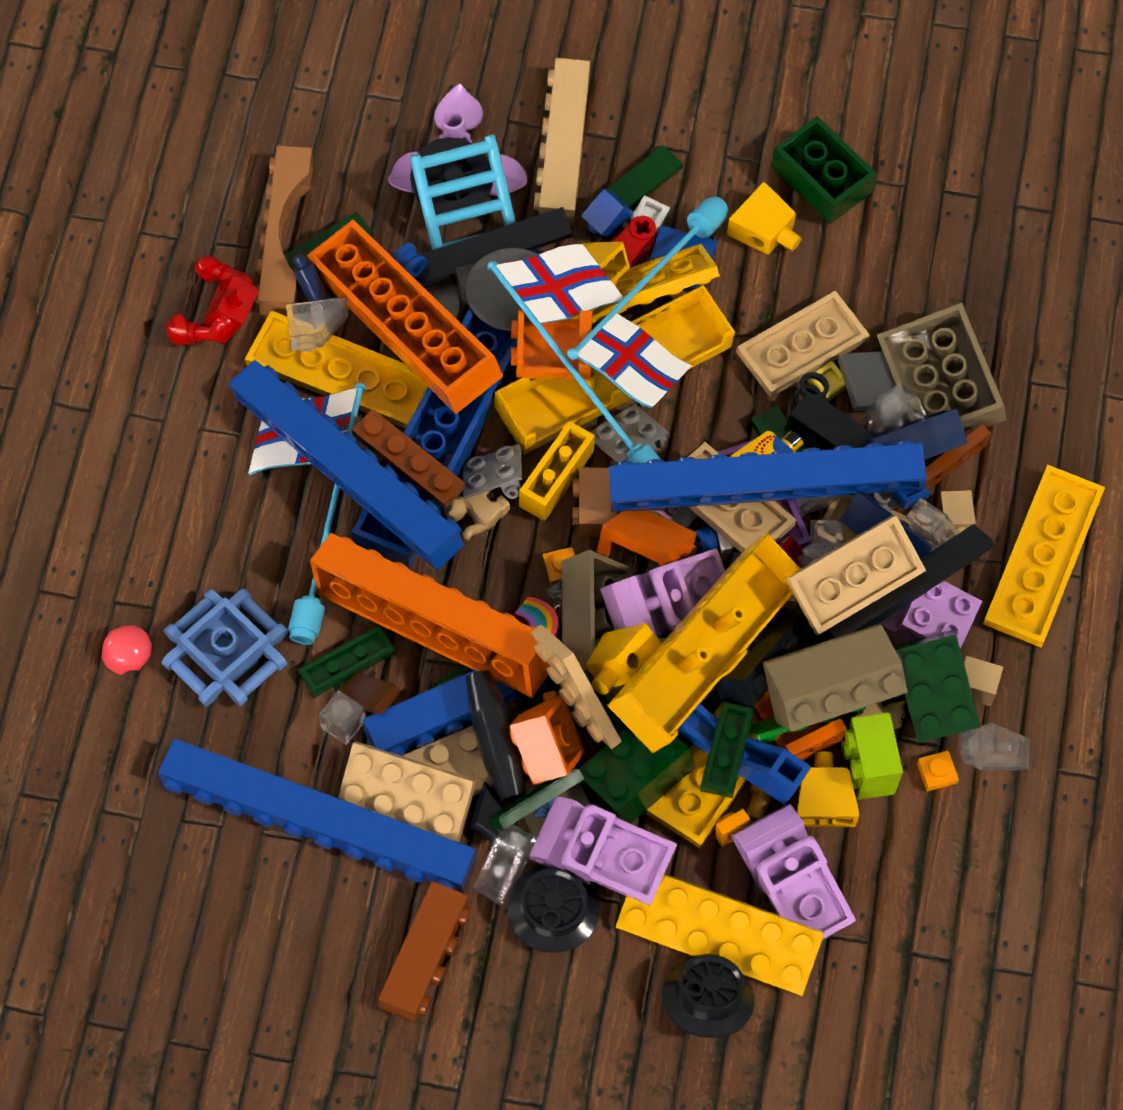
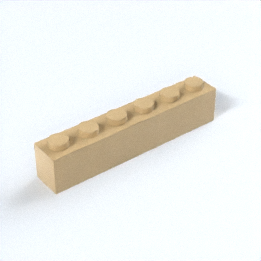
M556 58L555 68L549 69L547 86L552 87V94L546 93L545 111H550L549 118H543L542 135L547 136V141L540 145L539 160H544V168L538 167L537 185L542 187L541 193H535L534 210L539 211L540 215L563 207L569 225H574L590 61Z

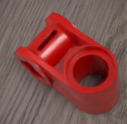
M638 216L631 221L619 236L612 240V242L624 243L630 268L639 265L654 248L656 224L648 216Z

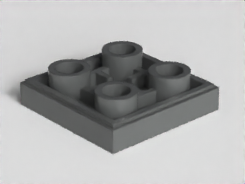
M883 351L840 355L838 363L854 412L905 408Z

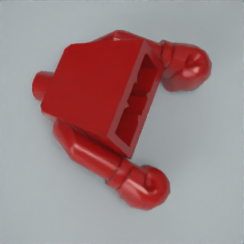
M205 255L197 260L195 272L207 283L218 281L220 284L200 325L195 322H187L181 313L172 316V319L166 323V332L173 344L181 346L193 343L198 344L200 341L225 344L244 324L259 293V289L253 286V281L247 273L232 269L214 256Z

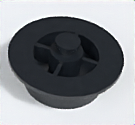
M445 137L428 143L418 154L424 157L473 143L461 138ZM483 153L426 168L425 173L428 185L431 186L491 170V166L486 155ZM411 167V172H410L411 187H412V191H413V193H414L416 199H417L418 202L420 203V199H419V195H418V191H417V187H416V183H415V179H414V174H413V170H412V167ZM493 182L433 197L432 202L435 214L438 215L486 202Z
M541 865L529 870L515 883L508 900L509 921L516 935L528 946L543 952L560 953L578 947L590 937L599 919L600 903L593 884L588 885L581 882L576 875L565 869L549 868Z
M714 954L695 956L674 968L664 981L662 988L664 1009L669 1018L678 1027L690 1034L704 1038L726 1037L742 1029L748 1023L753 1013L755 1002L753 990L741 970L725 957Z

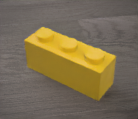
M568 421L519 490V507L545 522L572 484L573 479L579 474V467H584L593 454L595 435Z

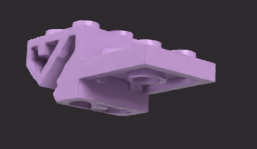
M716 548L652 569L650 572L618 581L600 588L615 630L646 623L657 637L673 631L724 574L725 569Z
M943 581L879 624L890 635L889 640L895 644L956 630L961 649L982 601Z
M557 796L533 846L530 859L549 868L568 870L576 875L581 882L590 885L593 881L651 907L677 844L616 818L615 814L597 806L587 805L584 807L573 799Z
M790 804L780 807L730 835L760 892L767 895L777 915L825 932L823 939L856 921L826 865L828 862L813 836L807 835L802 819Z

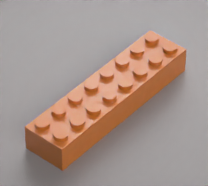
M354 220L350 221L307 255L308 260L313 261L322 282L455 414L503 377L495 356Z
M330 533L310 560L318 595L477 672L490 670L496 681L531 698L534 697L548 676L546 670L549 667L548 662H544L534 649L537 642L531 631L536 629V626H527L519 622L511 614H502L491 609L485 602L472 600L464 596L456 588H447L436 583L432 577L425 574L419 575L409 570L403 563H394L383 558L377 551L373 549L366 550L356 545L354 541L347 537L341 538Z

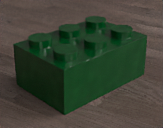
M818 116L774 147L771 167L829 224H832L874 191L877 172Z
M956 630L893 645L902 662L908 692L905 693L918 743L981 728Z
M628 727L618 734L622 742L613 749L606 745L579 768L584 777V780L580 781L583 790L602 809L615 814L616 818L630 824L633 823L696 768L690 748L677 736L671 743L652 753Z

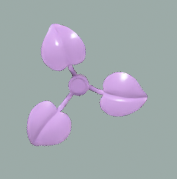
M461 84L456 85L442 99L434 114L437 127L443 130V134L439 135V139L445 137L461 138L471 143L470 134L466 130L475 128L483 118V110L480 103ZM419 152L407 153L397 160L390 176L387 178L392 186L401 191L413 193L410 182L412 167L410 156ZM500 155L509 193L524 187L527 183L525 170L513 158ZM493 182L490 195L497 196L495 183Z

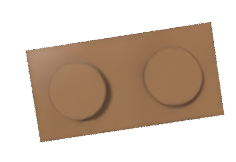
M579 467V479H573V497H579L578 507H573L572 525H578V536L600 537L602 525L617 515V512H612L609 468Z

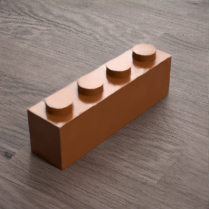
M431 881L378 998L380 1009L414 1023L417 1022L420 1014L426 1015L432 1001V997L428 996L433 984L437 986L440 984L445 972V967L442 966L446 955H453L459 938L455 934L459 925L465 927L470 917L472 908L468 907V895Z

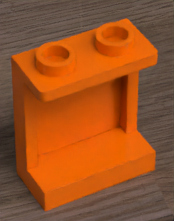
M518 310V320H512L511 339H517V347H511V366H517L516 377L575 379L531 320L524 317V311ZM580 310L579 319H566L541 324L583 379H590L591 366L578 358L575 360L570 359L567 351L570 348L574 349L592 331V311Z
M648 510L622 511L602 525L597 552L608 557L623 546L657 562L659 567L695 556L697 546L694 544L697 532Z
M769 690L754 707H751L755 708V715L759 722L774 717ZM841 718L829 722H819L810 725L802 731H787L778 734V738L771 742L774 746L784 748L799 759L804 760L842 741L847 728Z

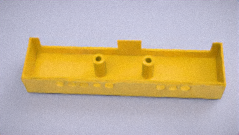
M704 285L631 321L648 333L672 355L692 365L689 369L731 348L735 331ZM591 367L590 379L584 380L608 411L632 399L601 372ZM520 378L495 391L494 408L516 443L521 444V451L524 455L556 439L568 421L581 426L602 415L601 411L576 379Z
M768 533L748 545L607 706L652 753L671 743L678 735L676 730L716 683L732 672L748 653V650L745 649L792 596L793 592L785 578L801 568Z

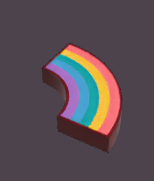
M527 595L513 616L519 622L530 627L544 626L560 641L562 626L555 608L541 598Z

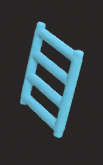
M494 134L484 137L485 141L424 157H421L420 154L410 156L432 250L474 237L470 236L442 243L439 226L500 210L505 226L516 223ZM483 153L488 154L491 170L431 186L428 185L425 173L426 168ZM490 182L495 183L498 199L438 215L435 214L432 202L433 197Z

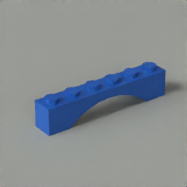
M699 703L676 731L709 754L718 718ZM748 737L739 775L785 805L795 793L811 766L784 748L772 746Z

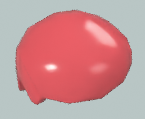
M135 625L119 626L110 631L105 638L101 657L106 667L117 674L122 675L132 670L139 671L151 657L152 642L148 634L140 627Z

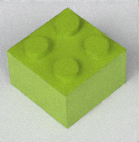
M890 712L852 718L848 730H845V741H841L843 759L849 760L850 775L857 800L895 795L903 775Z

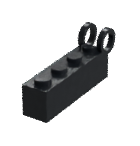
M817 372L804 374L793 395V403L796 408L790 414L784 430L788 433L790 431L797 433L803 443L810 448L833 450L841 445H848L852 448L865 447L863 439L876 433L867 430L854 421L849 414L841 412L828 402L825 397L829 391V383L823 375ZM808 379L819 381L823 386V392L813 385H804V382ZM799 394H801L804 397L801 400V402L799 400Z
M781 607L745 649L748 650V653L732 672L716 683L715 687L721 703L727 702L754 707L769 690L763 662L804 649L810 642L818 644L829 641L831 638L827 634L815 636L812 627H808L807 622L809 621L801 608Z

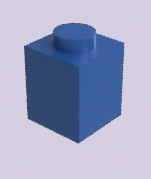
M603 189L581 216L588 222L586 225L587 229L595 236L600 237L603 235L612 239L634 211L615 193Z

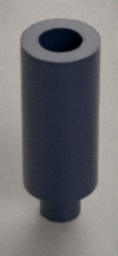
M303 253L294 256L292 259L296 267L293 269V272L313 313L317 314L329 309L333 302L313 261H307Z

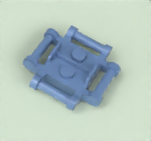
M210 588L203 594L204 598L174 625L170 623L163 629L166 636L177 646L163 658L162 665L169 671L173 670L199 695L198 700L205 707L212 704L223 690L241 707L248 701L247 696L276 670L281 671L288 664L285 658L273 646L280 643L287 636L289 630L282 623L277 624L251 599L252 595L246 589H241L228 600L226 597L224 599L221 598ZM243 608V609H244L249 615H251L268 633H267L266 635H264V634H263L246 616H244L238 609ZM186 655L214 680L209 686L205 685L181 661ZM262 655L268 658V661L239 687L233 683V681L238 682L254 668Z

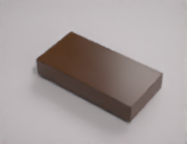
M355 672L337 696L343 703L382 715L398 696L400 690L395 684Z

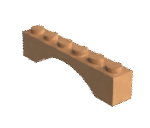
M277 146L276 156L270 157L269 173L273 175L272 182H267L266 199L270 200L269 207H264L263 225H267L266 233H261L260 251H264L263 259L257 260V277L261 278L260 285H255L259 289V293L254 303H258L260 315H269L272 310L284 316L296 317L299 293L298 280L282 252L281 237L284 224L291 209L311 189L314 165L312 148Z

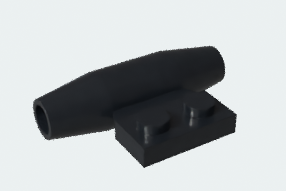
M490 670L470 674L466 677L469 712L484 767L500 801L519 798L526 794L522 756L518 746H515L511 740L510 725L519 714L543 703L542 695H536L533 698H518L507 705Z

